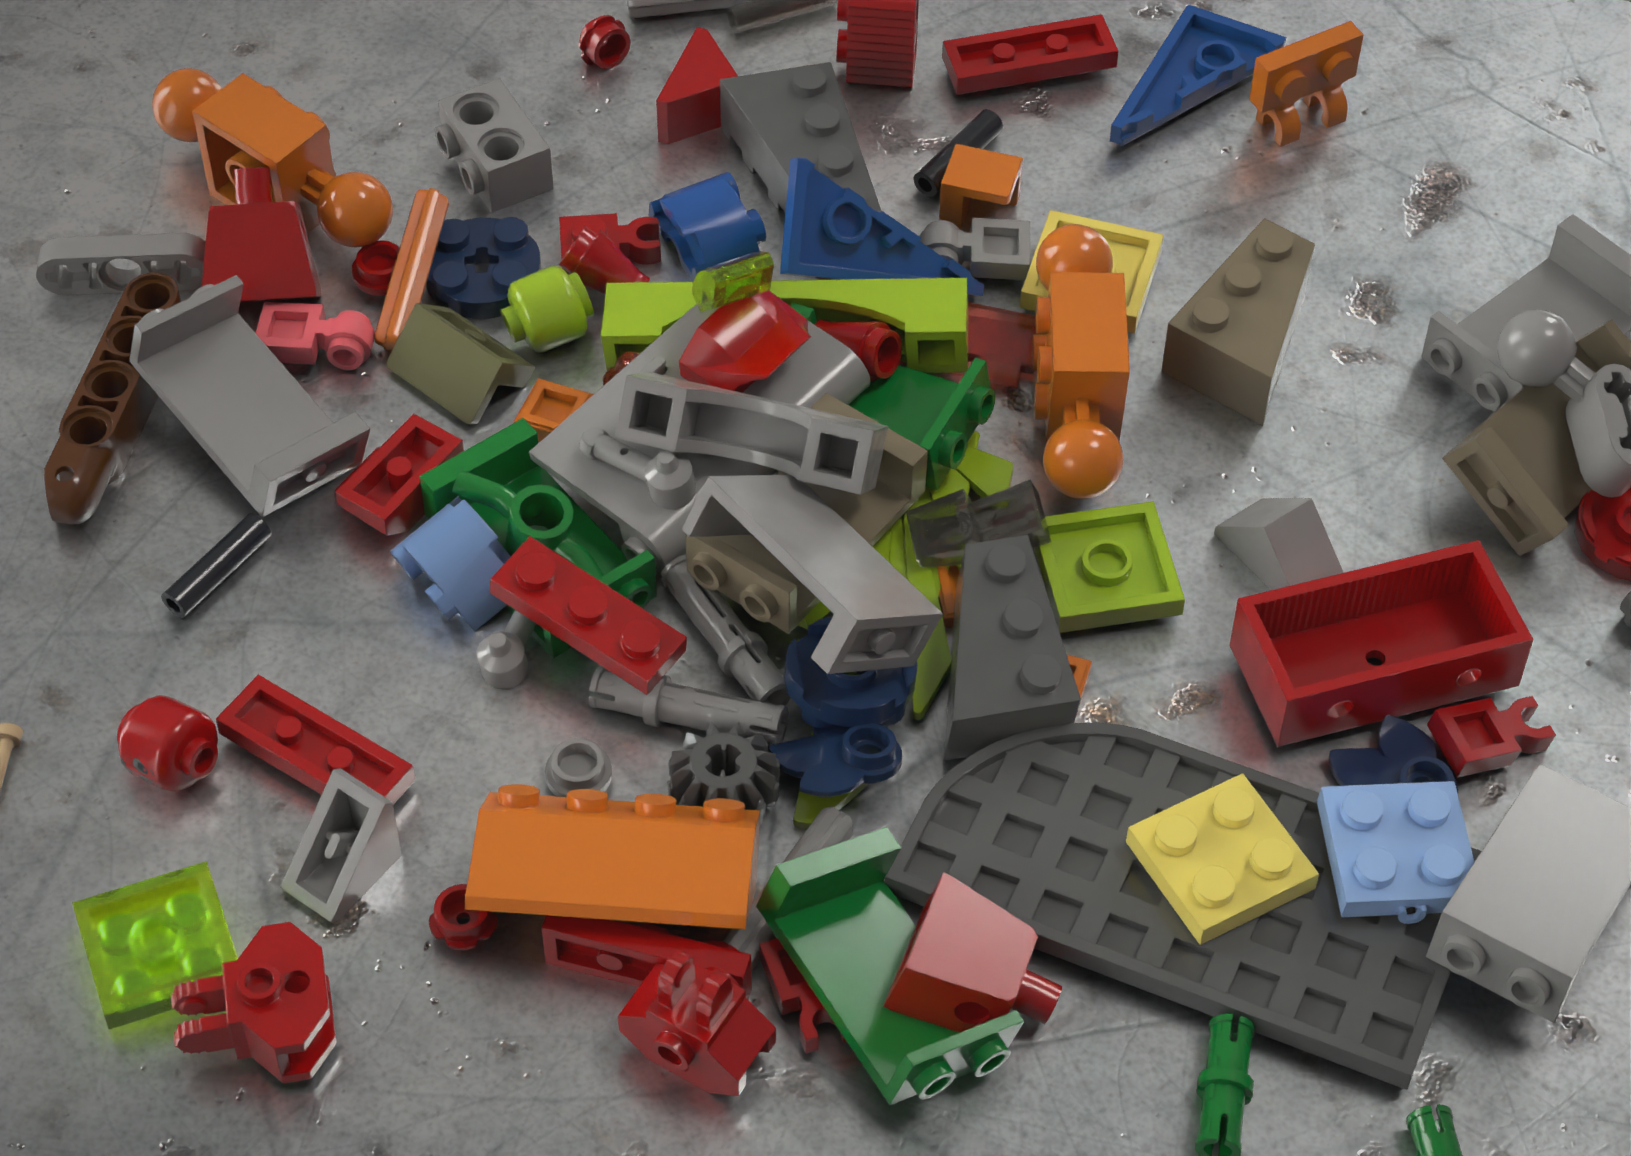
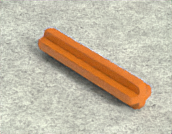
M429 188V190L419 189L414 196L374 333L375 343L392 352L415 304L422 301L448 210V198L440 194L439 190Z

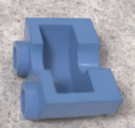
M459 496L390 551L392 556L413 580L423 573L433 582L425 590V593L448 620L459 613L475 632L507 606L506 603L490 594V579L511 556L497 540L498 536Z

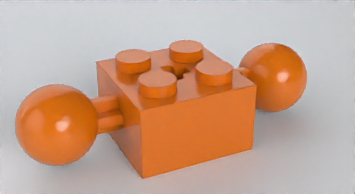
M184 68L166 75L157 85L152 100V109L156 122L166 134L176 140L183 142L199 141L209 194L226 205H236L234 169L269 167L272 202H298L307 234L320 224L324 232L332 240L341 245L356 248L378 241L388 230L393 216V203L388 190L378 179L366 173L347 172L336 176L329 143L330 133L327 125L315 113L305 112L284 99L273 87L263 86L244 73L222 88L208 73L198 69Z
M1069 224L1059 227L1048 234L1042 241L1036 257L1037 274L1043 286L1048 290V297H1037L1036 334H1033L1032 370L1037 371L1038 383L1034 385V420H1045L1046 446L1043 454V465L1050 483L1059 492L1068 497L1091 499L1111 489L1120 477L1123 468V451L1119 441L1130 374L1124 273H1112V252L1107 241L1099 232L1088 226Z

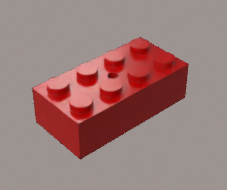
M1480 540L1238 598L1229 646L1277 747L1382 721L1386 715L1398 717L1517 687L1520 685L1534 639ZM1377 658L1383 664L1374 666L1368 663L1367 659Z

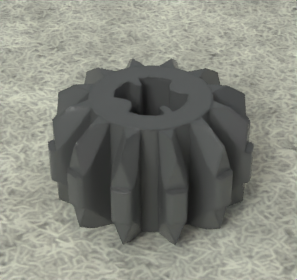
M712 721L706 730V737L704 738L687 732L685 740L682 742L683 750L672 751V756L668 762L670 780L667 781L668 795L676 799V805L703 807L704 801L717 798L738 800L745 804V810L760 811L759 826H761L763 819L766 817V808L775 807L776 801L779 798V782H777V779L780 777L779 760L776 758V753L768 752V744L764 740L763 733L745 738V731L739 722L729 733H720Z

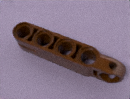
M146 273L134 278L126 286L62 417L59 426L60 437L44 468L47 503L51 519L54 522L78 525L89 520L96 511L107 486L117 480L124 472L152 412L158 395L129 360L135 324L147 313L155 309L165 310L181 302L176 281L168 275Z

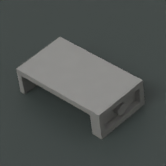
M1572 214L1557 225L1548 259L1464 320L1456 324L1440 311L1432 315L1421 357L1430 363L1438 373L1446 375L1475 397L1483 407L1495 412L1525 386L1509 378L1500 365L1496 350L1498 339L1505 323L1514 316L1528 309L1552 312L1564 318L1573 331L1575 341L1611 319L1627 337L1631 336V255Z
M235 275L217 285H204L197 289L188 299L165 310L155 309L142 317L134 326L129 362L259 515L264 517L359 466L363 460L370 427L356 411L334 423L238 314L244 283Z
M792 475L708 476L705 484L697 492L694 505L681 529L688 537L753 535L834 614L811 656L827 674L914 666L943 615L936 606L807 484L797 480Z
M1539 763L1442 911L1426 957L1554 1023L1560 1014L1575 976L1631 884V807Z

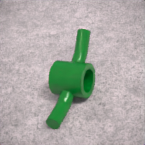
M464 470L459 471L452 493L492 507L509 520L505 546L510 556L531 536L596 579L604 575L586 548L570 536L574 511L571 501L562 491L552 486L538 484L528 486L516 494L502 484ZM529 526H543L549 530H535Z

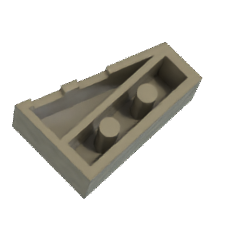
M1264 218L1168 322L1161 372L1263 426L1275 385H1277L1284 356L1290 344L1306 295L1315 243Z

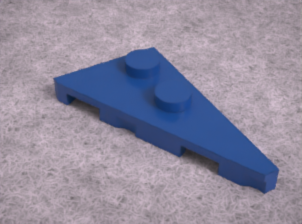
M1188 4L1111 124L1110 142L1123 146L1249 77L1254 72L1256 57L1284 47L1287 37Z
M797 157L790 159L780 274L825 280L967 278L968 296H983L984 284L974 279L970 271L953 259H945L920 241V236L883 211H876L868 206L865 199L849 187L842 188L814 168L815 164L807 158Z

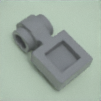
M972 218L971 233L959 230L950 221L938 220L929 223L919 235L921 237L920 241L945 259H953L960 265L964 261L970 262L972 277L1025 280L1030 268V221Z

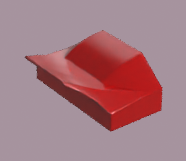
M762 285L740 288L698 326L679 359L680 376L687 381L743 393L755 380L767 379L811 338V335L807 332L808 320Z
M413 414L381 447H377L335 489L337 504L386 536L410 531L425 515L419 476L463 452V440Z

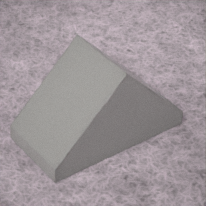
M1262 498L1215 527L1214 535L1271 590L1344 573L1312 498Z
M341 768L333 769L280 888L328 921H339L402 856L393 802Z

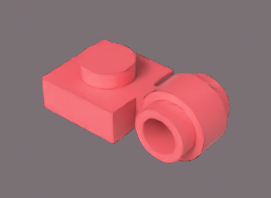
M264 302L256 329L257 336L281 363L315 365L318 351L323 349L327 354L329 362L335 367L344 370L356 369L369 359L375 333L370 319L358 311H343L337 317L326 320L323 304Z

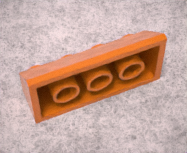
M511 784L501 786L498 792H489L479 809L465 894V910L746 929L756 891L760 811L745 810L743 802L724 798L706 800L703 807L676 805L674 797L663 794H642L635 797V802L608 800L607 793L593 789L571 790L567 792V797L542 796L537 787L530 785Z

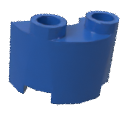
M729 172L670 192L662 198L649 203L648 217L659 219L660 235L665 242L673 241L679 254L681 266L692 282L698 281L703 270L708 267L753 252L760 253L758 244L766 241V230L759 213L755 209L746 211L740 200L737 183ZM760 254L746 259L743 271L737 274L742 276L761 269Z

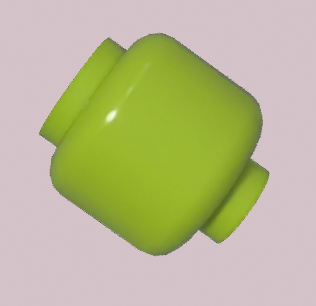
M555 265L512 282L508 288L510 306L500 310L513 342L516 343L525 339L528 346L540 354L584 336L587 331V319L594 316L591 300L579 275L576 272L567 274L565 270Z

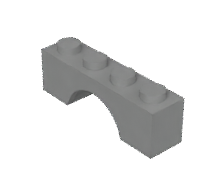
M646 371L626 375L614 438L673 452L700 453L746 461L785 472L794 476L799 481L861 495L876 488L888 426Z

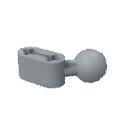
M1528 309L1511 318L1505 323L1496 346L1500 365L1509 378L1516 382L1532 387H1545L1553 383L1571 398L1566 406V420L1584 481L1593 491L1602 496L1613 498L1623 495L1631 488V369L1619 364H1609L1602 367L1596 373L1575 357L1577 346L1573 331L1563 317L1552 312Z

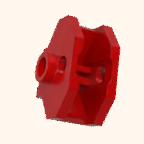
M291 922L262 926L236 961L222 963L223 975L201 978L194 982L189 980L186 983L181 982L179 986H174L175 989L173 994H171L172 1009H175L180 1015L197 1016L199 1013L227 1012L200 1017L198 1020L191 1019L190 1021H183L184 1023L177 1024L178 1027L176 1032H174V1044L183 1053L200 1054L203 1051L208 1053L234 1048L237 1060L252 1057L284 1084L312 1079L337 1044L330 981L328 975L325 974L322 947Z
M676 949L668 957L665 964L656 963L618 1015L619 1031L650 1061L702 1090L713 1094L739 1096L746 1086V1070L759 1052L769 1053L775 1045L776 1027L746 998L745 989L741 988L731 975L716 967L705 969L693 962L692 955L681 949Z

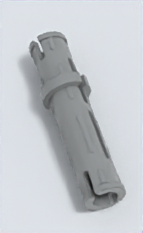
M686 555L679 556L670 561L662 570L661 575L663 578H661V583L671 592L693 624L718 654V666L728 678H735L754 701L773 705L788 704L791 697L786 689L784 676L768 657V646L757 632H749L718 590L704 588L687 572Z
M600 666L595 670L589 691L598 692L597 695L591 694L588 698L591 708H603L643 717V722L646 725L659 727L660 723L668 722L706 731L712 721L720 733H729L739 722L745 731V738L763 733L767 744L776 745L783 742L788 724L781 721V719H787L789 716L786 705H773L674 684L668 675H665L648 695H645L609 670Z

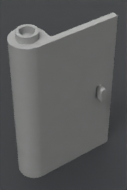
M738 274L726 277L529 451L530 459L619 523L621 535L625 542L621 549L628 561L648 550L655 557V570L658 575H661L662 570L670 561L679 556L686 555V534L681 529L694 505L697 492L705 484L708 476L773 475L778 470L732 458L700 453L675 452L689 459L696 482V493L693 499L685 506L677 509H665L657 506L652 501L646 482L599 459L592 460L585 456L580 450V438L587 429L593 427L605 430L610 437L614 438L626 375L647 371L686 380L680 376L679 359L698 326L738 289L755 286ZM808 321L807 332L811 335V338L767 379L755 380L743 393L811 408L825 393H828L849 405L868 388L870 376L863 362L850 348ZM614 438L652 458L664 450Z

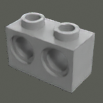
M500 78L438 101L441 125L435 127L438 146L446 159H455L459 165L465 187L471 195L478 193L491 213L554 189L550 147Z

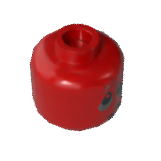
M163 695L148 698L141 704L132 707L122 718L118 727L117 742L123 766L132 775L163 790L180 792L189 789L206 777L216 764L218 758V736L215 723L206 713L177 699Z

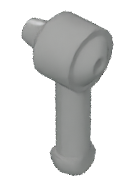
M597 427L587 429L580 438V450L589 459L604 461L646 482L649 495L657 506L665 509H677L685 506L693 499L696 493V482L692 465L684 455L669 450H662L657 456L652 458L610 437L605 430Z
M516 610L505 630L485 637L478 645L476 652L483 679L488 685L497 689H509L517 686L525 679L529 670L524 647L537 624Z

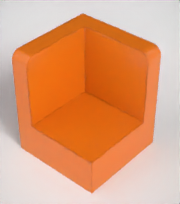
M955 144L941 182L939 220L950 221L961 229L972 198L1002 205H1016L1020 197L1023 158Z

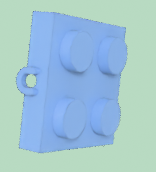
M1455 781L1326 786L1320 789L1317 806L1341 917L1398 915V920L1401 923L1412 924L1423 920L1428 913H1442L1474 864ZM1415 907L1416 912L1407 914L1406 909Z

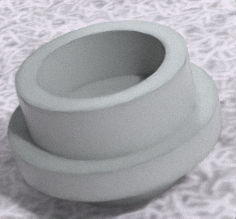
M585 738L568 739L560 743L548 758L545 766L546 782L549 789L557 797H567V792L576 789H593L605 792L612 779L611 761L606 752L595 742Z

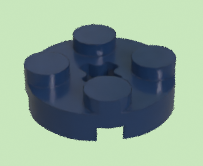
M515 217L503 219L473 218L463 221L460 219H447L442 227L427 280V292L434 301H436L437 296L441 301L448 303V308H451L464 318L491 319L501 317L500 310L510 306L508 300L510 284L515 280L541 270L539 247L536 241L529 235L527 224ZM481 263L491 264L488 266L487 272L483 273L476 272L474 265Z
M832 617L820 619L809 625L808 635L799 639L797 643L795 638L792 640L786 653L785 685L791 699L801 707V716L806 723L816 728H828L833 725L853 727L855 725L871 723L889 726L902 720L905 715L906 705L914 694L917 661L914 666L856 671L860 675L827 674L811 656Z

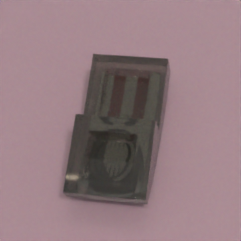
M1031 480L974 502L971 501L965 490L961 489L906 511L916 560L921 567L961 565L966 544L1028 535L1032 548L1051 542L1040 495Z

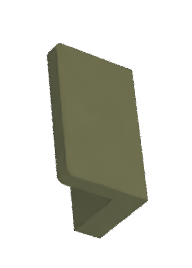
M421 303L415 304L386 362L387 367L467 424L479 423L498 385L525 388L535 369V366L451 308Z

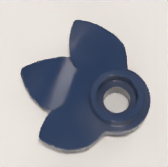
M1386 715L1383 719L1379 733L1378 748L1333 749L1329 753L1328 760L1331 771L1341 786L1455 781L1458 793V786L1452 771L1443 761L1437 759L1434 741L1424 731L1398 717Z
M876 723L855 725L853 727L833 725L828 728H816L812 726L813 735L769 746V752L776 753L780 769L786 774L801 778L800 791L819 797L838 796L851 792L862 783L873 784L885 781L898 773L902 765V749L896 741L894 733L889 728Z

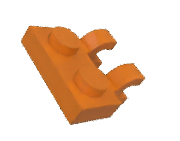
M1352 21L1256 57L1249 100L1258 109L1256 120L1261 126L1271 122L1275 123L1276 133L1274 140L1280 147L1300 139L1301 122L1294 103L1302 97V101L1308 108L1321 103L1323 109L1321 122L1327 128L1346 121L1348 104L1341 84L1356 76L1364 36Z

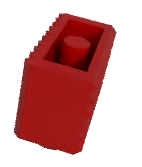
M838 0L837 21H846L847 29H839L836 62L846 63V82L913 88L917 57L919 0Z

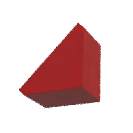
M696 28L656 100L658 142L671 144L721 127L720 79L737 77L738 75L707 29Z

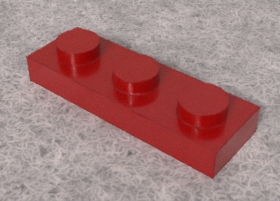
M1102 14L943 41L942 59L957 95L1116 68L1119 52Z
M531 536L490 579V594L645 695H648L686 651L687 637Z
M259 674L216 718L220 735L321 795L333 769L341 768L393 802V805L416 781L412 764Z
M546 915L541 927L545 963L548 965L639 987L656 963L665 964L668 957L676 949H681L692 955L693 962L705 969L716 967L731 975L740 987L745 989L748 1000L752 991L751 954L740 952L725 942L707 941L704 943L672 935L666 929L652 924L635 926L606 919Z

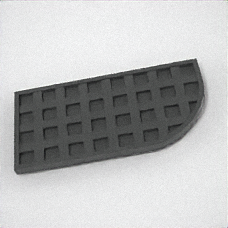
M1067 723L1017 733L973 753L952 768L935 784L926 796L901 844L900 852L885 876V883L895 896L925 906L944 872L1034 928L1038 936L1034 949L1214 1017L1220 1014H1233L1232 1024L1237 1026L1239 1017H1246L1255 1025L1256 1033L1408 1090L1451 974V970L1426 957L1442 913H1428L1423 920L1412 924L1401 923L1398 920V915L1341 917L1317 806L1318 792L1154 733L1119 724ZM1243 773L1319 873L1316 889L1199 945L1127 845L1128 827ZM1471 847L1475 862L1481 851ZM1415 907L1407 908V914L1415 913Z

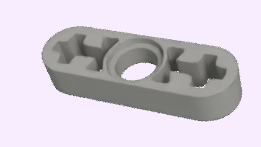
M189 233L57 237L46 241L40 247L36 278L44 289L59 295L123 293L131 280L146 273H162L170 276L176 281L179 291L195 290L202 287L206 241ZM114 259H128L134 261L139 266L135 269L125 270L116 268L109 262ZM157 261L156 265H151V262ZM92 263H97L96 268L92 267Z

